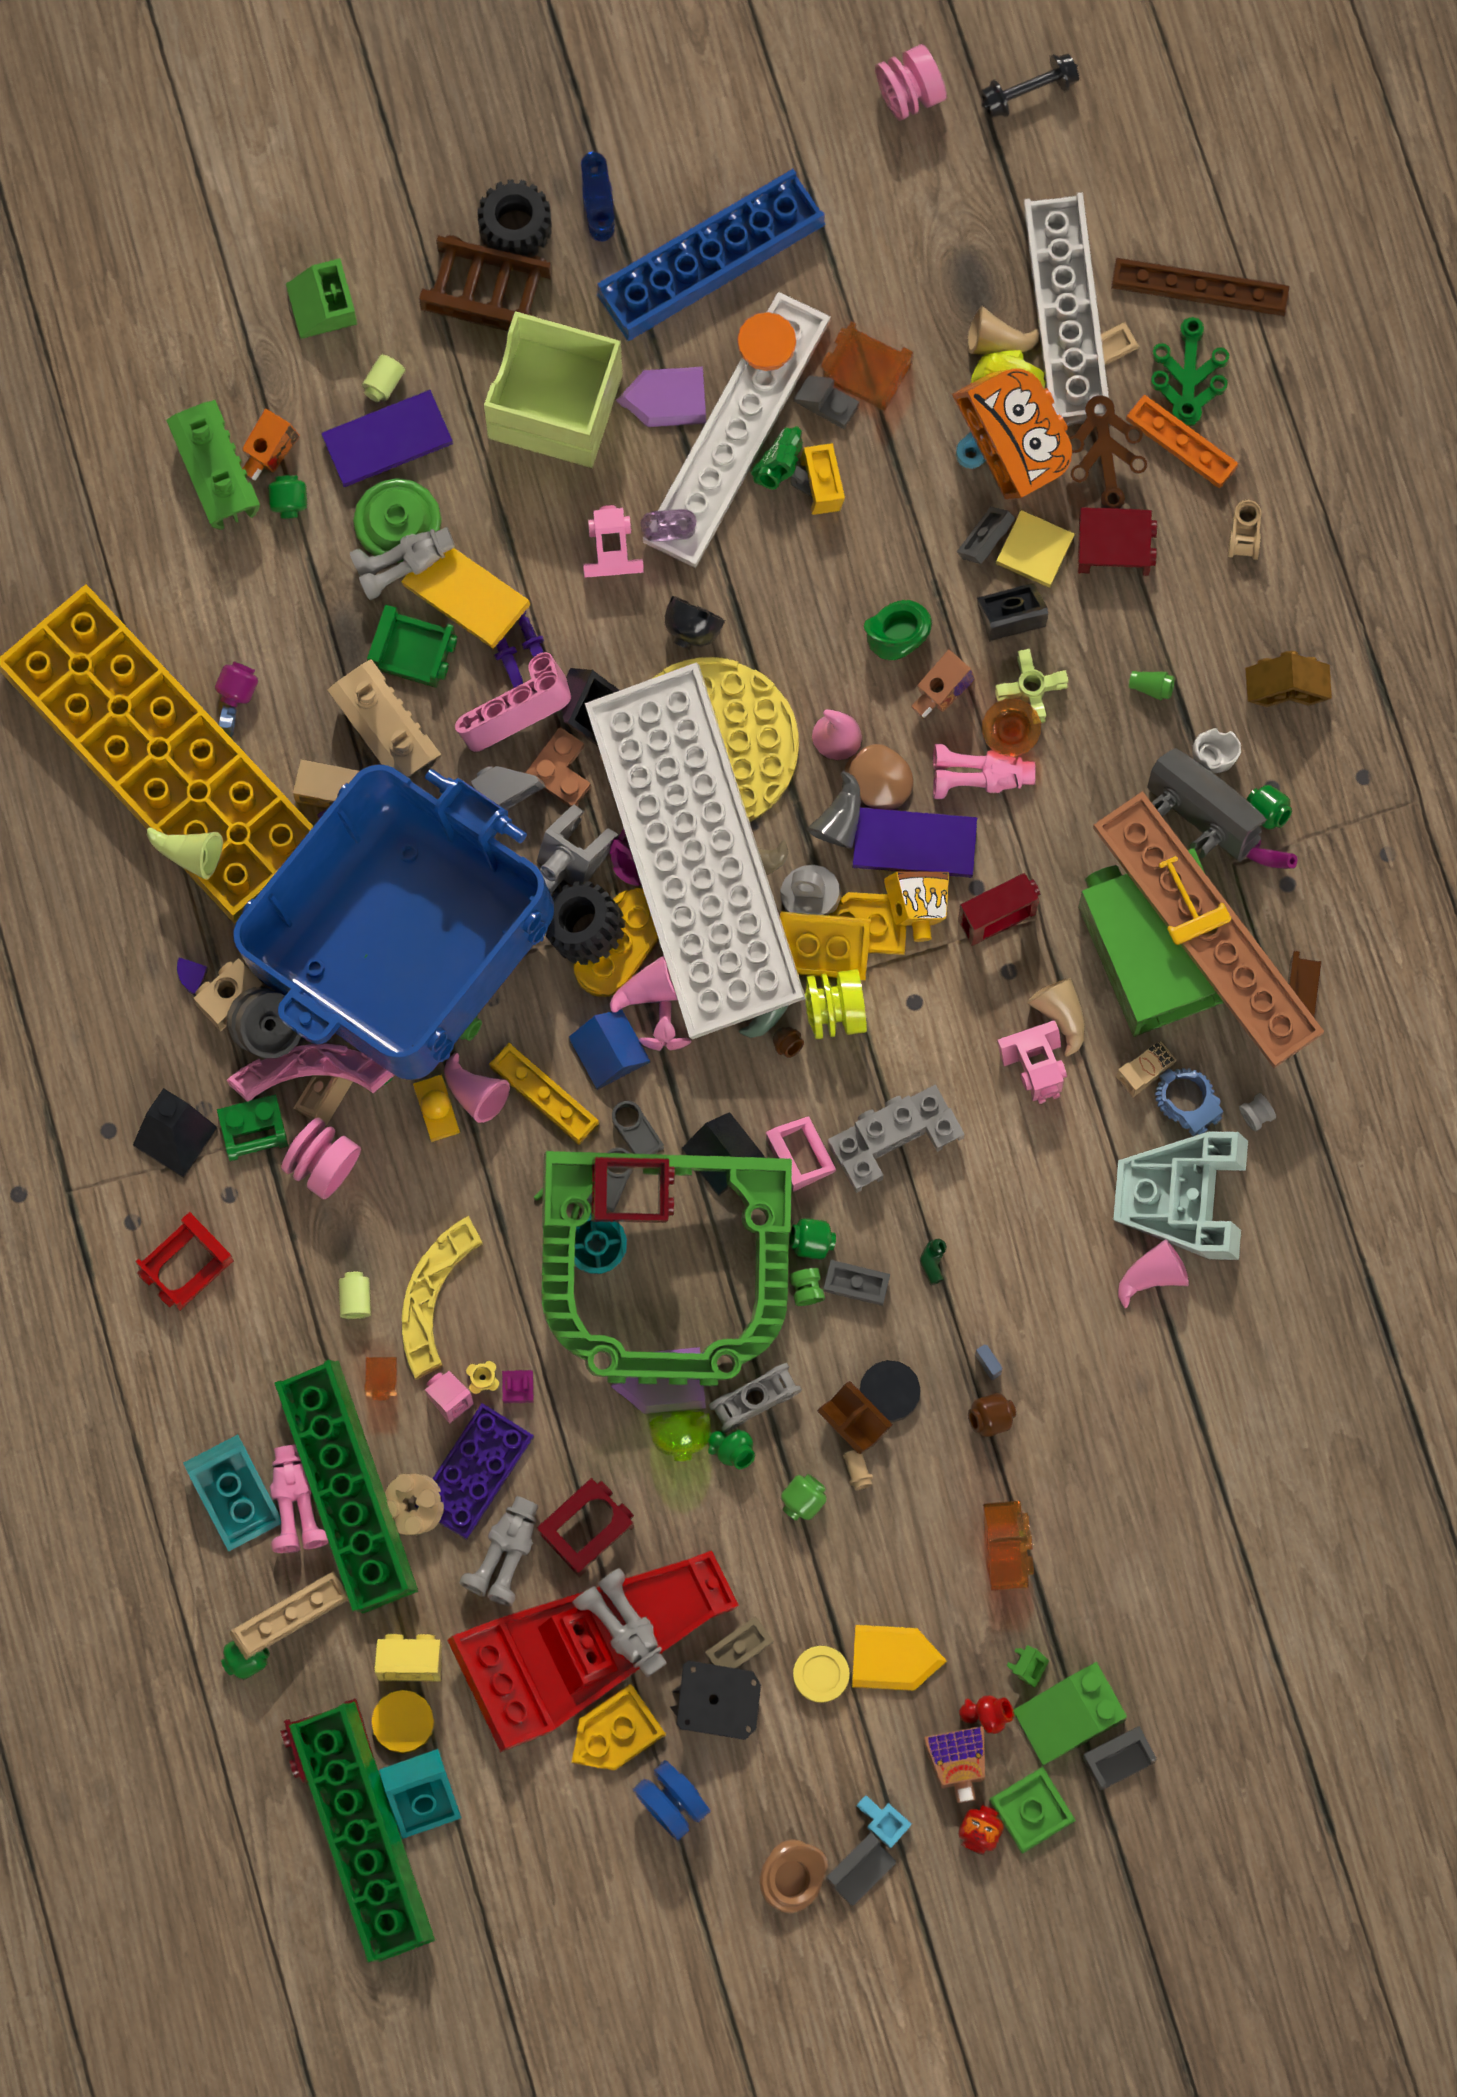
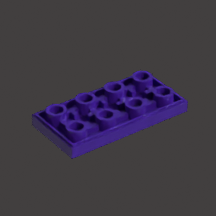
M431 390L321 433L343 487L453 444V440Z
M860 808V816L855 834L853 868L896 872H949V876L973 878L978 817Z
M481 1403L432 1478L441 1490L439 1494L441 1502L444 1504L443 1514L439 1523L467 1540L533 1440L534 1435Z

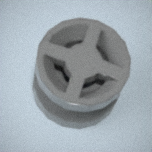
M1261 1093L1255 1095L1253 1101L1249 1104L1243 1103L1239 1106L1241 1115L1254 1131L1261 1129L1264 1122H1271L1276 1119L1274 1109Z

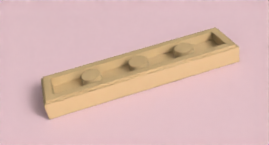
M333 1571L234 1628L229 1634L245 1659H248L349 1599L344 1586Z

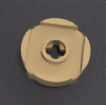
M401 1474L387 1487L385 1491L387 1504L392 1518H394L398 1533L403 1535H420L431 1531L439 1523L443 1514L444 1504L441 1502L439 1494L441 1490L438 1484L430 1477L423 1474ZM415 1496L417 1498L416 1504L419 1507L418 1510L410 1511L408 1509V1501Z

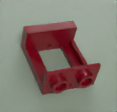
M590 1478L537 1527L538 1534L579 1578L589 1570L588 1566L628 1529L632 1530L634 1528V1522L631 1520L634 1517L632 1512L623 1503L618 1506L610 1498L613 1492L603 1481L596 1483L593 1478ZM601 1499L613 1511L612 1520L608 1526L577 1553L557 1530L588 1502Z

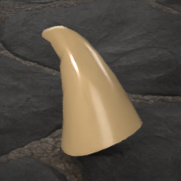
M981 306L970 326L967 348L969 353L980 355L1009 350L1025 352L1031 350L1039 342V329L1023 334Z
M1070 977L1042 988L1027 1001V1004L1040 1011L1052 1021L1055 1020L1057 1027L1066 1037L1067 1047L1064 1052L1066 1057L1079 1051L1085 1040V1021L1082 1007Z

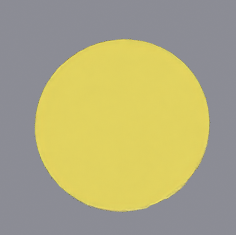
M700 657L681 661L666 667L653 678L696 662L699 664L749 822L760 817L781 798L790 784L796 769L799 735L797 723L787 699L784 698L775 684L756 669L753 670L739 664L735 660Z

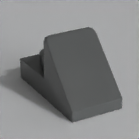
M808 376L794 398V402L842 429L846 428L859 407V401L834 388V380L825 377Z

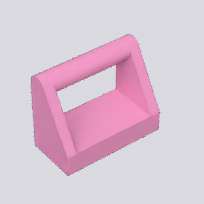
M809 1116L766 1132V1141L774 1157L792 1159V1192L836 1171ZM800 1129L803 1130L822 1167L801 1175L783 1140V1137Z

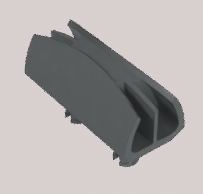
M1176 748L1172 749L1156 761L1151 770L1147 788L1157 797L1152 804L1163 817L1173 809L1203 833L1190 844L1191 849L1194 848L1195 851L1201 849L1199 858L1206 857L1216 845H1219L1238 862H1241L1262 839L1259 835L1262 832L1259 826L1264 824L1267 819L1237 791Z

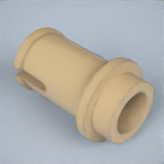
M855 1450L845 1453L843 1458L846 1461L851 1477L849 1481L850 1486H854L856 1491L872 1486L871 1480L873 1475L868 1472L863 1454H858Z

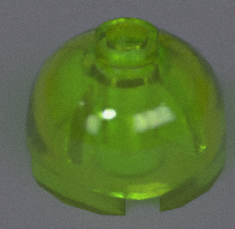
M703 1411L673 1412L672 1416L667 1417V1420H663V1415H657L648 1420L652 1443L664 1455L674 1456V1461L691 1460L692 1454L700 1452L707 1445L711 1436L710 1414L704 1415Z

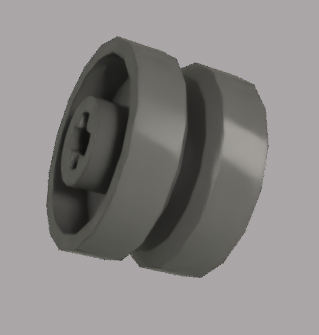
M253 987L243 991L233 1000L227 1013V1028L231 1039L240 1048L262 1058H278L288 1054L298 1044L301 1035L286 1026L278 1014V1006L285 995L266 987Z

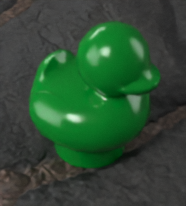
M736 1430V1432L728 1436L721 1431H715L708 1438V1453L711 1455L717 1454L719 1461L726 1466H734L740 1470L748 1467L755 1459V1452L752 1450L753 1440L746 1431Z

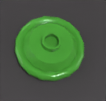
M399 478L381 481L368 489L357 503L353 519L357 539L364 549L374 556L386 553L401 544L400 540L407 535L430 532L431 529H434L435 532L439 531L442 521L439 504L430 491L415 481Z

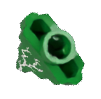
M785 427L773 446L765 452L760 462L755 465L751 473L756 484L774 490L779 487L782 481L794 474L798 462L797 456L803 445L801 438L802 430L799 427Z

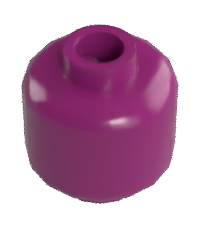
M233 661L232 665H224L215 684L216 692L222 695L220 701L233 707H237L238 702L242 704L249 703L258 684V678L254 675L255 670L236 661Z

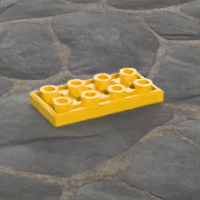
M455 548L444 552V558L440 557L422 573L415 575L414 572H411L401 581L404 587L493 649L531 605L527 598Z

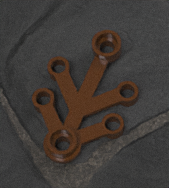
M1098 395L1092 397L1087 402L1085 408L1087 419L1076 434L1069 437L1070 441L1076 438L1081 442L1080 448L1078 450L1072 449V453H1078L1084 448V440L1095 426L1097 427L1098 439L1080 464L1071 469L1070 475L1075 482H1084L1088 478V471L1101 455L1106 489L1101 495V503L1105 508L1119 509L1125 502V495L1121 489L1117 488L1113 454L1128 464L1130 470L1136 474L1146 470L1147 461L1143 456L1134 455L1110 437L1108 424L1123 433L1126 441L1130 444L1139 443L1143 438V432L1139 427L1129 425L1115 414V406L1111 399ZM1099 404L1104 405L1106 408V413L1103 416H1098L1095 413V407ZM1132 429L1137 430L1140 434L1139 439L1136 441H1132L1128 437V433ZM1135 459L1143 461L1144 467L1141 470L1133 468V461ZM1075 469H1084L1085 476L1083 479L1075 478ZM1110 493L1118 495L1119 501L1116 504L1108 502L1107 498Z

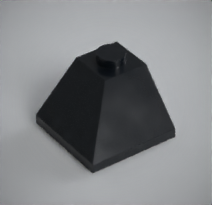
M570 668L566 679L571 699L562 708L564 722L598 746L585 703L620 690L594 670Z
M163 1088L147 1111L133 1147L184 1178L217 1130V1126L189 1103Z

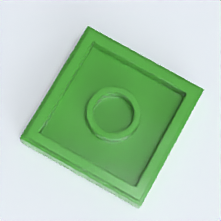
M1043 1767L989 1799L995 1811L999 1813V1818L1021 1854L1076 1821Z

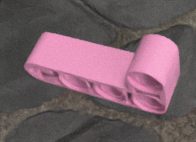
M543 652L531 659L528 665L531 680L465 713L457 720L455 729L471 751L478 752L561 710L570 702L571 693L566 676L550 653Z

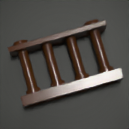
M447 235L446 237L437 236L438 252L444 253L434 288L430 290L422 288L419 297L421 310L504 331H509L515 311L533 316L530 310L540 277L551 279V263L539 256H531L529 258L464 242L461 238L453 235ZM455 256L472 260L463 293L458 297L448 295L445 292ZM483 263L500 267L491 301L487 302V304L476 302L473 299ZM512 270L528 274L519 309L515 311L505 309L502 306Z

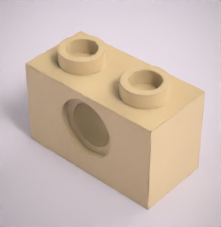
M239 958L234 963L231 961L226 963L219 970V976L211 983L208 981L202 984L195 993L197 996L193 998L196 1006L220 1032L227 1026V1013L233 1000L243 991L253 987H264L263 983ZM226 987L235 989V994L230 998H222L220 996V992Z

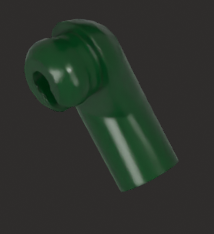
M939 1238L929 1241L920 1257V1264L930 1286L944 1280L938 1264L946 1252L947 1246Z

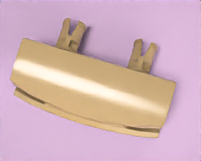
M372 659L361 664L327 689L382 765L393 767L409 778L414 773L420 776L421 769L424 766L428 765L432 768L440 759L441 754L427 734H422L420 731L421 726L418 722L414 723L411 719L412 714L410 711H405L403 708L404 703L401 699L397 700L394 695V689L386 685V678Z

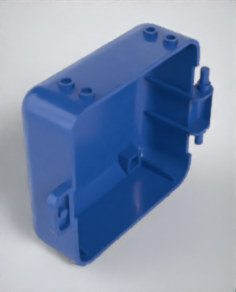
M372 765L358 772L349 784L346 783L341 787L336 800L256 898L251 899L244 906L243 914L236 922L233 935L235 945L250 971L270 988L285 995L278 1006V1014L286 1026L313 1044H323L330 1040L334 1034H337L395 1076L406 1080H416L427 1076L440 1062L449 1059V1054L456 1041L533 945L544 940L548 926L553 919L554 902L538 867L494 838L497 833L501 835L507 834L518 843H522L527 836V833L512 824V819L508 817L507 810L460 778L453 780L449 777L446 779L435 770L430 769L425 779L440 789L439 791L442 795L439 799H436L393 767Z

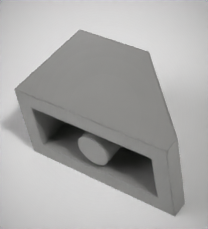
M489 766L477 773V778L471 781L477 791L505 810L546 787L544 782L537 776L499 766Z

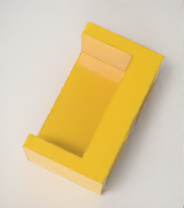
M833 443L804 447L800 463L801 466L806 465L813 497L812 515L840 511L845 496Z

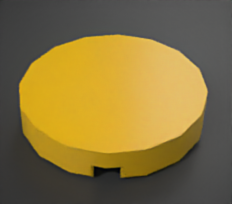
M406 1690L391 1692L380 1699L374 1708L371 1721L373 1733L379 1743L391 1752L401 1754L415 1751L424 1746L431 1737L434 1727L432 1709L427 1701L417 1693Z

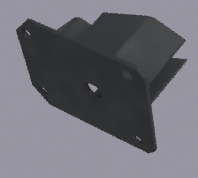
M687 1661L683 1664L681 1685L672 1691V1693H680L678 1705L671 1706L670 1709L676 1714V1724L681 1730L746 1740L757 1727L761 1683L753 1671ZM692 1666L695 1667V1672L691 1671ZM752 1680H755V1681H756V1685H755V1686H753V1685L751 1684V1681H752ZM714 1694L717 1696L709 1702L710 1695ZM747 1726L751 1728L750 1732L746 1731Z

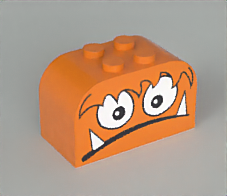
M1023 369L993 372L952 394L1005 499L1022 498L1057 479L1067 470L1072 458V445L1066 433L1068 430L1067 424L1060 414L1057 415L1052 405L1054 404V399L1047 388H1043L1039 379L1031 372Z

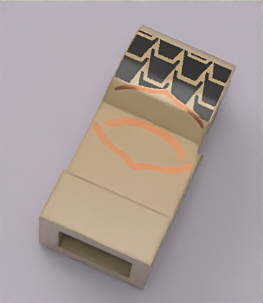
M1160 1041L1130 1063H1126L1119 1068L1116 1078L1134 1098L1156 1081L1162 1073L1173 1066L1177 1060Z

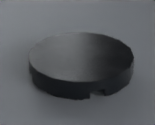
M886 1360L874 1364L865 1372L860 1382L862 1394L892 1423L903 1420L913 1413L920 1399L921 1387L917 1375L909 1366L899 1361Z

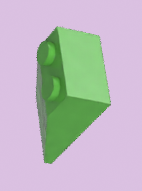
M1097 1662L1069 1676L1013 1710L1043 1766L1122 1724L1127 1718Z

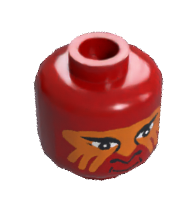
M981 1805L980 1810H968L958 1830V1836L962 1840L961 1845L981 1855H984L986 1851L995 1850L1004 1830V1824L997 1818L999 1813Z

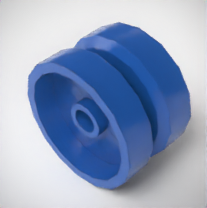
M665 1760L654 1769V1777L663 1788L662 1790L647 1779H643L632 1790L659 1824L676 1841H679L690 1831L688 1822L681 1814L682 1811L691 1820L700 1822L711 1810L699 1796V1792L692 1783Z

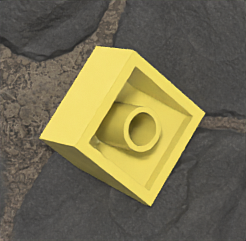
M386 1634L385 1639L377 1640L375 1674L378 1681H441L442 1643L440 1640H435V1635L430 1634L416 1635V1640L404 1639V1635Z

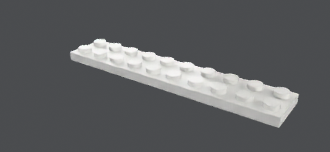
M780 292L775 296L767 312L781 315L794 328L796 348L793 357L781 368L770 371L754 369L744 358L740 360L643 537V543L694 568L697 567L830 323V316Z

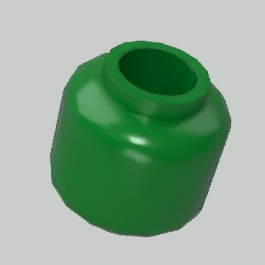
M298 475L277 476L275 481L269 484V508L274 513H280V519L298 518V512L304 511L307 508L306 483L299 480Z
M1264 785L1259 789L1255 788L1247 797V801L1267 819L1261 825L1266 829L1281 828L1292 814L1289 797L1271 785Z
M802 1218L796 1225H792L789 1234V1247L794 1250L796 1256L821 1260L826 1257L829 1250H834L836 1234L831 1232V1227L827 1221Z
M231 1641L223 1648L224 1658L221 1660V1663L228 1675L234 1674L237 1678L245 1680L267 1666V1658L270 1656L268 1648H265L250 1658L245 1659L235 1642Z

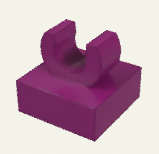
M533 1370L502 1371L503 1403H534Z

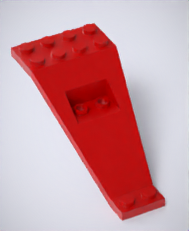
M712 1550L687 1560L626 1578L622 1584L623 1592L640 1618H648L653 1625V1634L657 1640L658 1647L662 1648L660 1654L707 1620L732 1611L739 1606ZM597 1587L608 1608L618 1621L625 1626L626 1622L611 1599L600 1587ZM583 1592L503 1616L452 1635L447 1639L500 1752L551 1733L640 1669L639 1667L635 1669L634 1664L623 1654L616 1653L610 1643L613 1637L595 1613L588 1609L579 1610L575 1607L573 1600ZM573 1628L577 1630L578 1635L575 1634ZM586 1656H588L591 1659L592 1663L588 1661Z

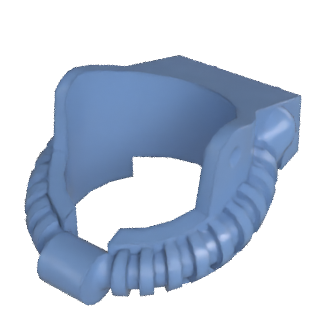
M1169 1068L1159 1076L1161 1082L1156 1087L1157 1092L1155 1096L1157 1098L1155 1099L1158 1102L1157 1106L1160 1107L1159 1110L1163 1111L1164 1115H1167L1170 1120L1172 1118L1175 1122L1179 1121L1183 1128H1189L1192 1136L1205 1133L1208 1130L1206 1127L1212 1123L1216 1125L1223 1119L1221 1117L1223 1110L1219 1106L1220 1099L1213 1095L1214 1090H1212L1213 1086L1210 1084V1080H1207V1077L1203 1076L1201 1072H1196L1197 1070L1192 1071L1190 1068L1187 1070L1181 1068V1070L1175 1069V1071H1172ZM1175 1079H1189L1195 1082L1202 1091V1105L1193 1111L1178 1109L1169 1099H1166V1089L1169 1083Z

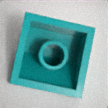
M438 1749L379 1769L402 1839L462 1818Z

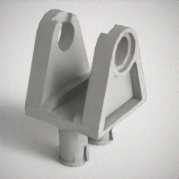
M572 805L545 831L537 862L542 864L540 872L551 895L563 880L572 886L573 882L580 881L584 885L586 881H589L610 853L613 840L619 836L616 832L607 828L585 850L571 844L567 840L582 820L580 816L584 813L576 805Z

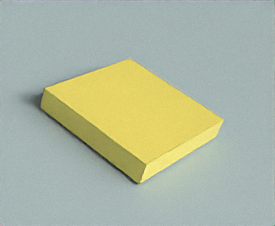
M1021 510L996 560V564L1050 588L1075 534Z

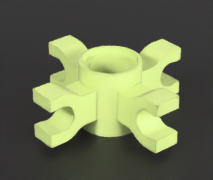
M1030 649L1018 651L1017 660L1021 671L1019 682L996 685L995 695L997 703L1019 697L1023 702L1029 704L1033 725L1044 723L1046 717L1042 702L1044 692L1066 689L1068 687L1066 670L1044 676L1040 671L1034 669ZM1034 682L1039 686V689L1033 692L1025 689L1024 684Z

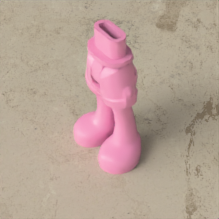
M943 744L934 745L933 768L936 770L933 779L934 799L945 798L948 790L957 786L985 788L988 793H1000L1002 790L1016 787L1021 789L1022 785H1035V762L1022 761V757L1015 758L1004 755L999 751H987L986 756L962 755L950 751ZM949 767L981 769L982 773H960L945 769Z
M296 1445L275 1448L276 1461L272 1463L274 1470L270 1493L272 1499L278 1501L281 1516V1534L272 1540V1551L275 1553L300 1551L293 1511L294 1501H297L300 1513L303 1548L310 1550L328 1544L329 1541L325 1530L319 1529L314 1519L311 1503L312 1491Z

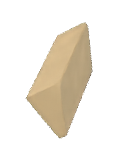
M313 1075L293 1109L312 1120L319 1117L327 1125L353 1081L336 1076Z

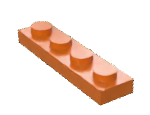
M1145 394L1126 416V421L1133 426L1139 427L1145 435L1219 489L1238 467L1237 461Z

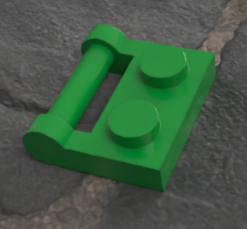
M276 1094L217 1109L230 1162L239 1160L238 1156L279 1146L282 1149L289 1147ZM275 1128L276 1135L235 1145L234 1138Z

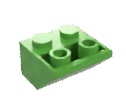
M340 258L312 265L286 283L300 339L357 325L353 302Z

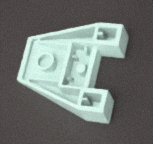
M1206 1132L1118 1160L1113 1220L1164 1241L1166 1239L1170 1244L1207 1259L1239 1260L1241 1229L1231 1221H1212L1216 1170L1246 1171L1248 1140L1239 1132Z

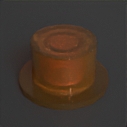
M1004 699L994 703L986 711L982 721V735L986 744L994 752L1006 757H1018L1028 753L1037 744L1041 735V720L1037 711L1029 703L1019 699Z

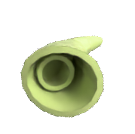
M153 828L147 829V837L151 844L168 859L203 879H208L212 876L220 860L223 847V839L218 832L167 835Z

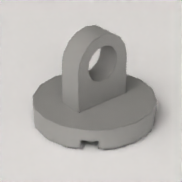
M806 865L793 870L784 879L780 889L783 907L787 912L829 915L837 909L841 899L840 885L835 875L827 868L818 865Z

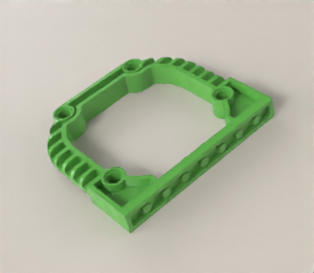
M546 1151L543 1162L541 1300L545 1320L554 1337L573 1355L585 1360L589 1373L597 1377H607V1383H626V1378H638V1384H657V1379H669V1385H687L688 1379L700 1380L701 1386H718V1380H727L736 1376L741 1370L743 1363L754 1359L772 1344L785 1320L788 1302L792 1159ZM595 1157L669 1159V1166H674L675 1175L691 1176L692 1171L727 1172V1185L737 1193L746 1206L742 1212V1224L746 1230L755 1233L756 1237L755 1302L751 1321L738 1339L717 1340L708 1345L702 1353L626 1351L623 1345L613 1337L591 1335L587 1331L576 1310L574 1262L576 1228L586 1223L591 1214V1207L587 1198L592 1193V1159ZM643 1169V1174L658 1175V1169ZM574 1203L581 1207L582 1217L579 1220H573L568 1217L566 1209L569 1204ZM754 1209L764 1212L766 1221L763 1225L759 1226L752 1222L751 1212ZM599 1352L605 1353L610 1360L609 1366L603 1370L597 1368L594 1364V1356ZM720 1356H727L731 1359L732 1369L730 1372L724 1373L717 1367V1360Z

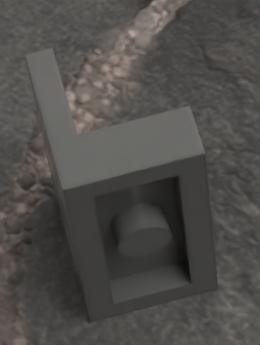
M870 1833L826 1876V1881L851 1906H854L896 1864V1861L880 1845V1841Z

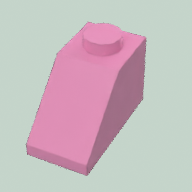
M450 1371L444 1375L440 1372L427 1382L429 1387L425 1389L426 1396L449 1424L474 1405L469 1390Z

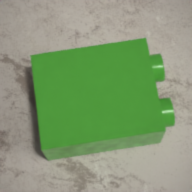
M1192 848L1188 850V852L1191 854V856L1203 870V867L1200 863V860L1197 856L1195 849ZM1113 865L1102 868L1086 877L1085 882L1088 889L1082 890L1078 908L1133 1037L1224 1003L1183 947L1174 944L1167 930L1168 927L1128 874L1122 875L1119 867Z

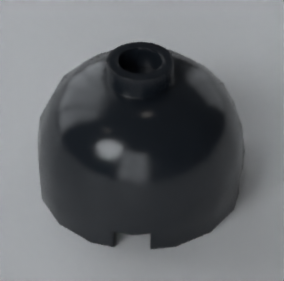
M675 596L671 597L665 612V626L668 632L676 637L673 643L690 650L692 645L703 647L712 643L721 632L726 621L702 607L692 605L688 601Z

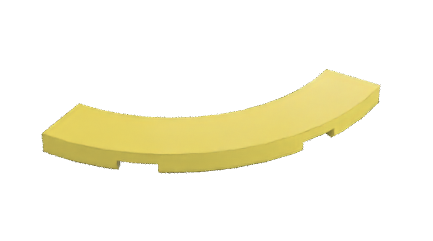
M469 1216L455 1223L437 1238V1241L420 1259L407 1286L402 1311V1336L406 1357L415 1380L443 1366L437 1353L433 1335V1316L436 1300L444 1281L452 1269L467 1254L483 1245Z

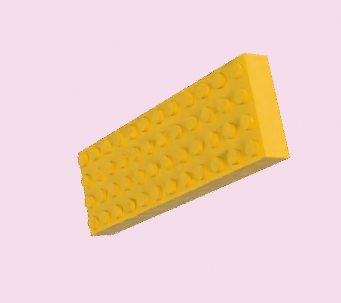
M87 584L0 656V672L146 829L153 828L167 835L218 832L222 836V853L218 865L210 878L203 879L186 869L184 870L236 925L237 920L243 914V908L247 902L256 898L314 826Z

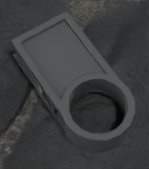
M623 1101L614 1107L612 1112L614 1127L618 1130L633 1154H656L664 1149L663 1142L636 1103ZM625 1107L635 1109L639 1115L637 1123L631 1127L619 1125L616 1121V1114L620 1109Z
M619 1147L607 1152L630 1154L626 1149ZM608 1169L607 1210L615 1211L633 1169H628L622 1174H614ZM592 1193L587 1198V1201L592 1203Z

